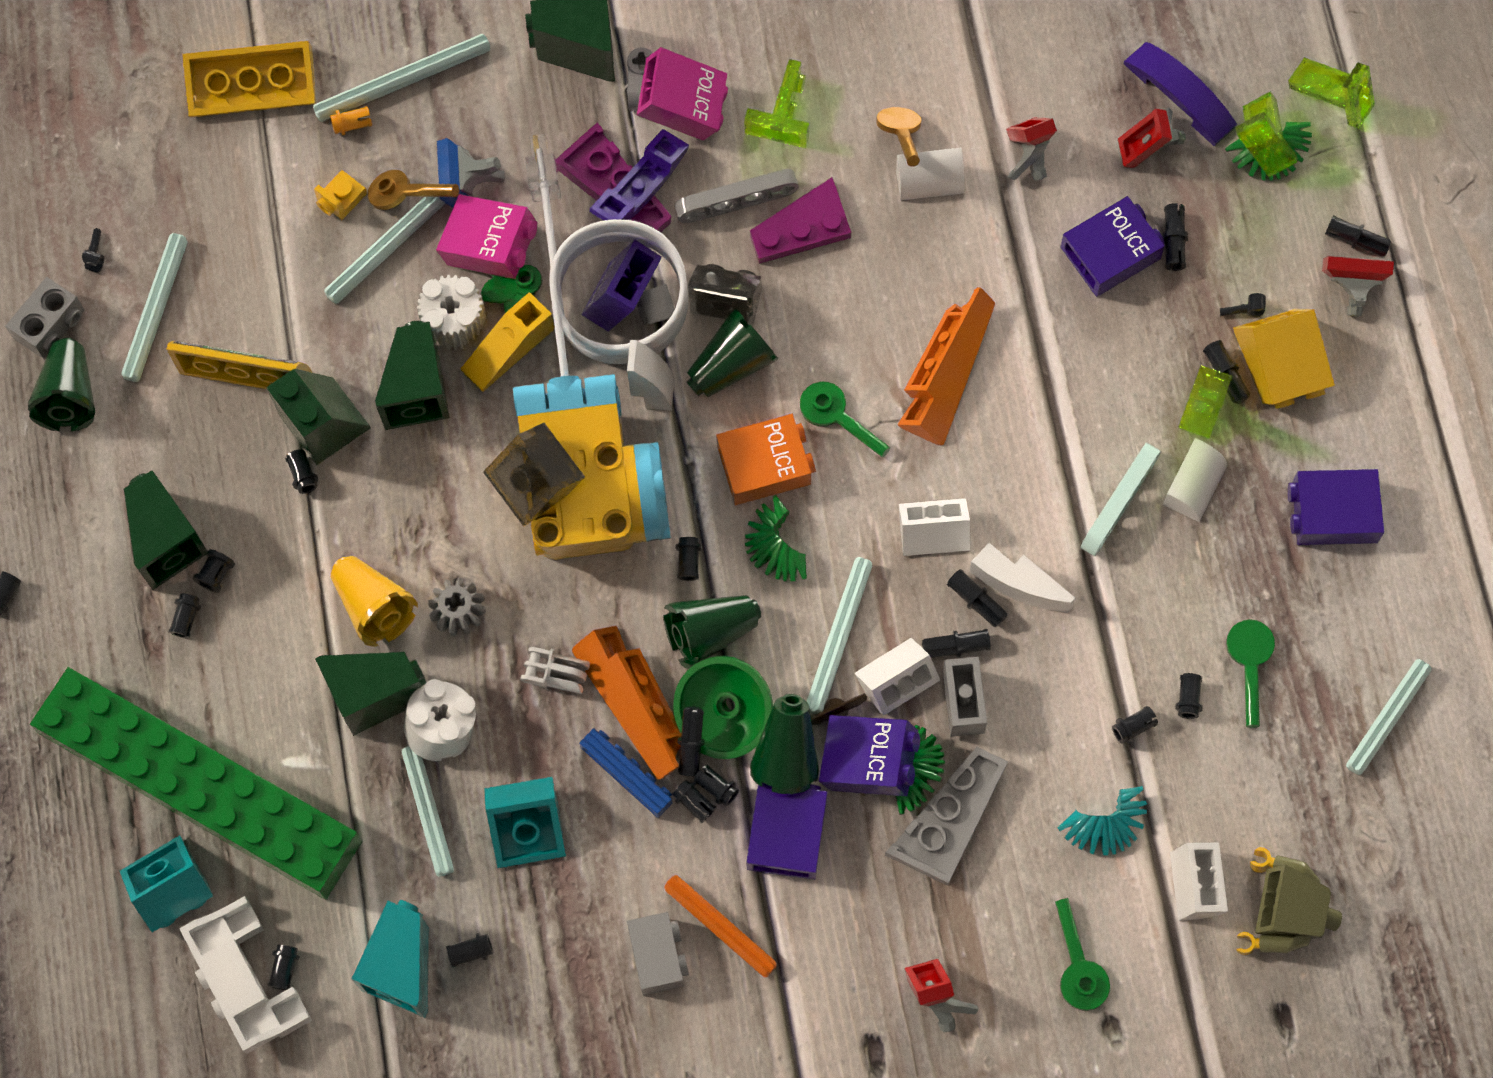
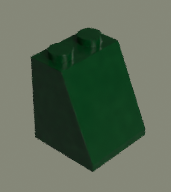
M607 0L530 1L531 13L525 14L526 29L529 37L530 48H536L538 60L605 81H615Z
M411 321L402 327L396 328L375 399L376 407L385 430L450 418L438 347L430 321Z
M292 369L266 387L280 418L316 465L371 429L370 425L333 377Z
M153 470L134 477L129 485L124 488L134 565L151 589L154 590L204 557L207 549Z
M405 652L321 655L315 658L339 711L353 736L406 711L412 694L427 683L416 659L409 662Z

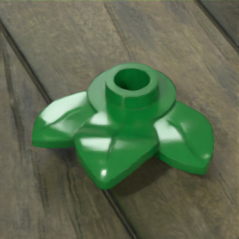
M523 265L519 269L516 279L491 274L493 278L484 284L480 295L484 302L504 303L506 313L529 292L534 295L540 289L542 276L539 270L532 265ZM524 276L531 277L526 283L520 282V279Z

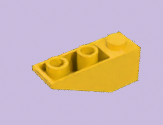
M529 292L502 316L460 370L484 392L555 329L552 313Z

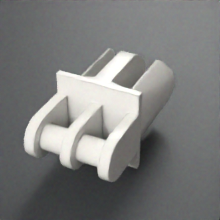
M529 647L528 653L531 655L529 661H525L524 666L527 669L525 675H521L520 680L522 682L544 687L545 690L552 687L582 694L583 686L578 683H585L587 674L583 671L589 669V661L555 654L554 649L550 651ZM540 657L548 659L547 665L539 663ZM536 671L545 673L543 679L535 677Z

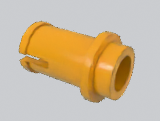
M365 106L364 108L340 113L338 110L335 115H330L334 133H341L344 136L347 131L371 127L372 121L370 117L357 120L358 118L370 115L368 107Z

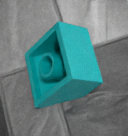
M553 777L484 788L485 808L497 868L566 857Z
M181 835L120 870L132 904L152 933L159 928L170 926L176 918L190 910L200 908L208 899L213 897L207 880Z

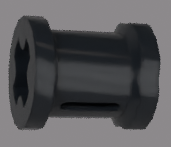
M209 549L206 553L208 558L199 574H194L192 579L201 587L211 592L219 593L221 590L220 583L228 569H233L235 563L225 554Z

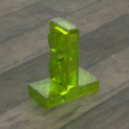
M1304 57L1288 80L1289 89L1345 109L1347 124L1358 129L1375 106L1370 68L1359 62L1349 74Z
M789 59L772 114L747 108L744 118L745 134L797 147H807L809 123L794 119L798 105L797 102H794L796 93L802 94L806 75L801 74V61Z
M1270 91L1242 106L1245 122L1235 127L1236 134L1268 177L1297 163L1295 152L1283 137L1278 103L1272 92Z
M1200 365L1178 429L1210 439L1232 376Z

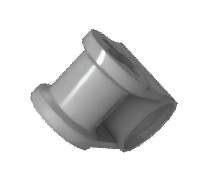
M640 47L630 52L627 59L629 112H634L638 109L644 69H639V65H645L646 58L653 53L647 48Z
M667 284L644 291L639 299L637 308L644 325L660 322L672 316L675 308Z

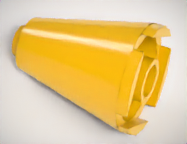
M355 556L342 557L333 565L330 575L331 580L358 637L365 645L371 647L379 646L377 641L382 639L390 642L401 635L413 622L416 615L412 610L414 606L418 608V602L411 593Z

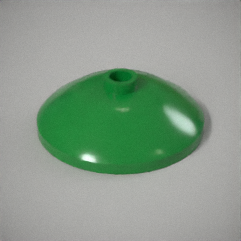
M716 656L696 663L682 676L674 694L673 710L676 724L682 734L684 708L690 706L702 708L704 711L702 739L705 740V745L701 747V753L717 759H732L743 756L757 747L772 710L773 700L766 681L754 667L734 657ZM728 698L734 701V710L727 707L726 700Z

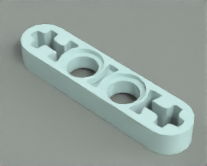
M1145 443L1081 544V549L1093 556L1098 554L1161 453L1159 449Z

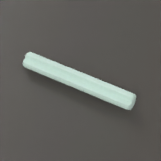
M1420 659L1415 660L1346 763V767L1357 775L1363 774L1431 672L1432 668L1429 664Z
M407 746L402 749V756L434 870L438 877L453 873L454 868L422 757L415 754Z

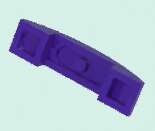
M1145 42L1124 60L1123 64L1145 84L1151 81L1193 119L1191 126L1213 146L1217 145L1236 128V121L1217 96L1191 70L1169 53L1151 43Z
M662 129L645 147L644 156L613 190L608 188L590 207L589 212L603 221L632 219L667 181L689 149V144Z

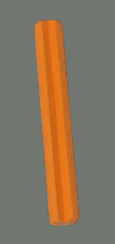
M678 875L672 876L664 886L665 891L763 977H768L775 970L777 963L772 957Z

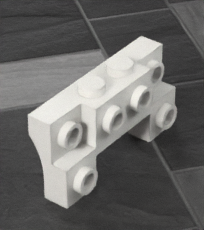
M245 896L212 914L196 919L179 928L200 968L195 971L204 990L210 988L216 998L211 1002L215 1013L220 1020L227 1019L237 1041L246 1054L278 1036L283 1038L312 1021L294 987L289 988L270 1000L266 996L240 946L242 942L264 931L249 900Z

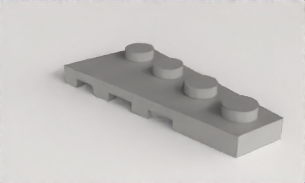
M976 747L948 779V782L928 802L924 810L885 852V856L948 886L1008 761Z

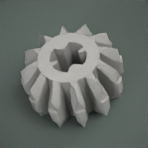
M459 577L456 585L452 586L450 581L445 579L444 586L446 589L434 588L433 593L436 598L428 600L429 608L433 609L429 613L431 621H438L437 628L441 632L449 627L450 635L455 636L458 628H462L464 634L468 635L470 633L468 625L471 623L474 626H479L481 622L477 616L483 615L486 612L485 607L481 605L485 600L482 593H476L477 587L474 583L465 586L463 579ZM457 603H462V606H458L457 611H452L451 608H455Z

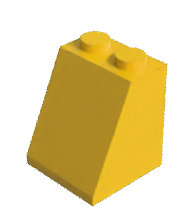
M1292 309L1233 327L1263 404H1274L1276 409L1294 404V398L1305 395L1306 399L1316 398L1326 394L1325 388L1335 386L1314 309Z

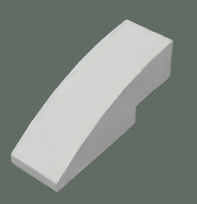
M630 340L627 365L630 395L644 397L645 409L672 411L675 380L671 369L649 347L638 340Z
M988 543L971 561L969 572L1005 596L1028 605L1068 613L1073 607L1075 597L1024 554L1014 564L993 545Z

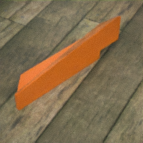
M981 287L974 289L967 304L962 307L954 304L945 311L904 389L914 400L900 419L898 426L936 445H944L995 307V302Z
M617 625L593 630L573 646L572 653L577 659L590 662L589 669L585 671L655 777L658 780L663 779L679 767L676 755L681 747L677 743L681 733L676 724L675 717L640 648L626 651Z

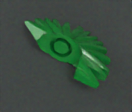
M1286 122L1284 130L1265 147L1257 148L1256 145H1253L1251 141L1242 136L1227 146L1225 150L1226 152L1243 150L1232 162L1241 161L1237 166L1238 169L1253 162L1248 176L1253 177L1258 167L1261 166V180H1266V173L1270 181H1273V173L1279 180L1281 179L1279 169L1285 176L1289 175L1287 169L1292 173L1296 170L1288 156L1301 163L1304 159L1296 150L1308 152L1309 148L1304 145H1311V141L1303 138H1312V133L1302 131V129L1310 127L1311 123Z
M774 495L775 512L765 503L761 504L764 512H761L758 508L755 511L763 525L753 521L748 522V526L759 532L745 534V539L750 540L745 543V547H751L746 553H755L750 558V561H756L754 566L757 569L769 561L764 573L767 576L777 568L775 579L780 580L783 575V581L787 582L790 574V581L795 582L799 570L802 580L807 579L806 555L792 549L779 536V528L782 527V523L785 522L790 512L777 495Z
M918 725L914 726L918 729L920 735V747L918 752H915L913 760L915 779L912 786H909L908 797L895 796L899 815L905 813L906 807L910 812L914 811V804L919 808L921 806L920 800L925 803L927 799L923 789L931 793L935 791L927 780L940 782L942 777L938 774L944 773V769L938 767L945 764L944 760H939L945 756L944 752H940L943 749L942 745L933 746L937 737L931 734L926 738L927 729L923 727L920 729Z

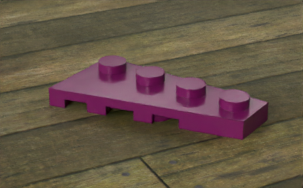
M598 122L554 160L555 169L596 201L608 188L613 190L633 168L632 165L628 166L621 157L620 150L613 141L610 142L603 134L604 130ZM654 195L630 221L643 223L661 233L671 224L672 216Z

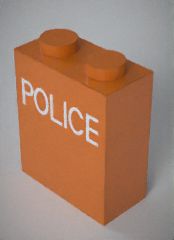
M793 413L716 434L717 449L735 506L811 485V473L816 472L815 464L811 453L805 454L802 443L806 442L802 423H795Z

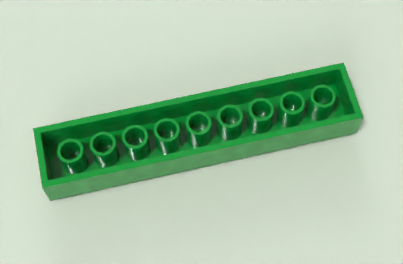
M67 667L30 722V725L44 738L324 900H327L363 842L359 834L346 825L70 667Z

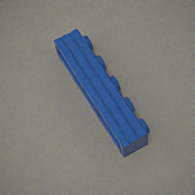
M593 728L579 742L580 748L655 817L659 818L673 804L670 791L664 786L662 788L655 784L656 779L648 772L644 774L639 769L641 766L633 758L629 760L624 756L625 751L618 744L613 746L608 741L610 738L604 731L600 730L598 732Z

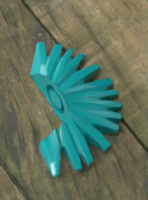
M1143 786L1120 789L1117 798V810L1113 814L1094 816L1082 814L1075 810L1057 827L1058 830L1062 831L1071 827L1064 838L1069 841L1075 836L1071 845L1074 846L1080 840L1078 846L1080 850L1083 849L1089 840L1091 854L1095 853L1099 837L1103 855L1109 854V848L1112 855L1116 854V843L1121 852L1125 851L1123 842L1130 847L1132 845L1129 838L1134 842L1138 839L1128 826L1139 829L1144 828V824L1130 818L1147 814V810L1139 809V807L1147 805L1146 801H1130L1144 790Z

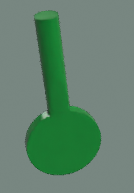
M822 381L811 384L803 391L800 398V410L803 417L809 423L816 426H829L838 423L882 458L889 452L890 446L845 413V395L838 386Z
M1247 619L1238 622L1231 628L1227 635L1226 647L1231 658L1244 666L1246 727L1257 728L1260 727L1258 666L1264 664L1271 657L1275 648V639L1271 630L1264 623Z
M1069 898L1055 901L1072 963L1061 977L1060 990L1062 996L1075 1009L1082 1011L1096 1009L1105 1002L1109 995V977L1100 965L1085 960Z

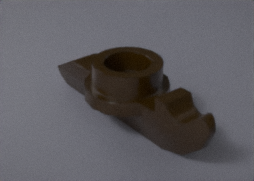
M863 693L847 701L839 698L830 699L826 702L822 712L811 717L812 725L822 724L826 720L829 721L830 715L848 716L849 710L858 707L867 700L866 694Z

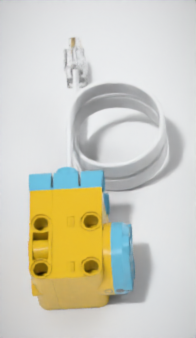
M546 135L529 136L532 156L525 157L529 191H531L532 201L543 202L551 266L549 279L561 373L560 377L549 380V383H547V394L544 383L513 387L526 481V502L531 522L536 556L544 555L546 558L558 560L625 551L633 546L634 543L669 539L671 535L659 443H641L624 446L621 403L615 374L584 378V389L581 378L569 376L564 335L571 345L583 355L609 364L628 363L630 343L620 345L602 344L589 340L579 334L565 317L561 286L570 264L580 254L595 246L610 242H632L635 239L658 252L672 266L680 285L679 299L670 319L657 332L639 340V342L649 347L655 353H658L675 339L686 319L688 290L682 259L670 240L656 229L640 222L616 219L596 222L577 230L562 243L556 252L550 200L561 199L558 167L555 155L553 153L549 154Z

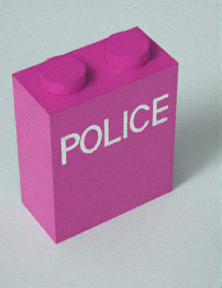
M660 47L646 58L637 116L704 141L715 132H718L723 124L724 117L721 112L723 102L728 93V87L726 86L728 73Z
M459 194L436 251L447 266L516 279L519 269L525 263L526 251L530 241L536 236L538 222L527 207Z

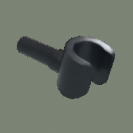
M97 228L93 230L89 249L82 253V260L85 263L86 270L99 273L103 268L105 258L104 255L97 253L101 230Z
M1261 293L1250 294L1248 296V304L1220 308V316L1247 313L1251 317H1261L1265 312L1266 296Z

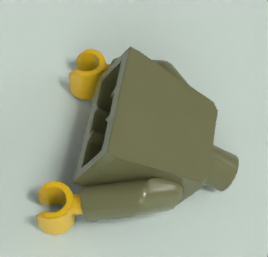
M1263 847L1254 850V855L1263 857L1266 860L1264 863L1250 862V867L1253 871L1257 873L1266 872L1255 933L1261 936L1260 938H1254L1249 932L1239 933L1237 938H1248L1252 945L1248 949H1236L1238 953L1249 955L1255 949H1260L1263 953H1289L1308 946L1311 939L1322 938L1325 928L1336 931L1340 927L1342 913L1329 908L1330 889L1320 883L1319 877L1306 862L1277 855L1275 858L1271 857L1270 852Z

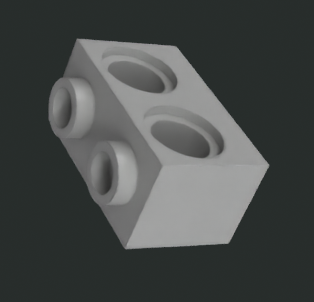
M46 277L5 327L14 340L44 359L48 355L52 344L62 339L70 327H74L80 321L84 308L75 295ZM57 304H64L61 309L52 311L53 307ZM43 328L39 335L31 336L36 329Z

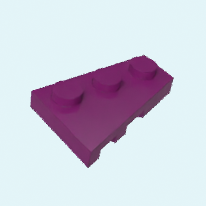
M833 177L750 230V238L759 264L850 239L852 234Z

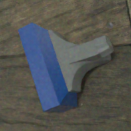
M445 138L437 141L439 184H457L459 186V194L469 196L472 195L475 186L482 182H504L505 172L500 170L501 164L497 157L474 160L468 150L450 139ZM458 196L440 197V200L454 207Z

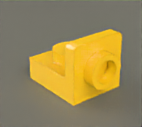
M343 170L325 188H322L320 185L314 188L318 200L316 202L317 206L329 216L334 214L341 220L367 195L366 188Z

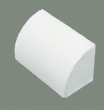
M962 148L917 152L920 162L914 167L907 164L904 154L897 155L896 175L900 201L964 193L965 181Z
M1195 438L1166 495L1163 505L1200 522L1227 468V461L1223 455L1212 446Z
M966 498L899 504L903 556L970 551V518Z
M912 638L855 672L863 690L883 716L940 681L930 655Z
M1219 842L1186 843L1170 852L1178 921L1210 918L1228 912Z

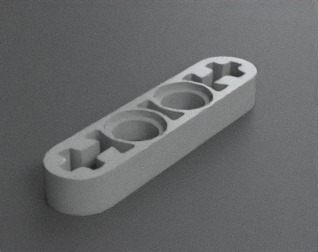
M784 169L683 197L675 203V209L680 222L692 223L789 196L798 190L799 185L794 171Z

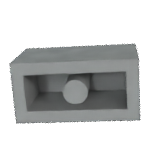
M979 657L944 660L943 679L950 737L985 734L987 718Z
M668 912L628 920L627 925L642 994L648 995L683 987L682 976H687L689 973L685 954L678 956L675 942L682 941L677 920L670 922Z

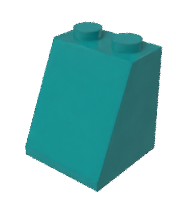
M399 900L398 904L387 901L351 979L362 992L425 1018L428 1013L429 927L422 918L423 914L418 912L419 908L404 900Z

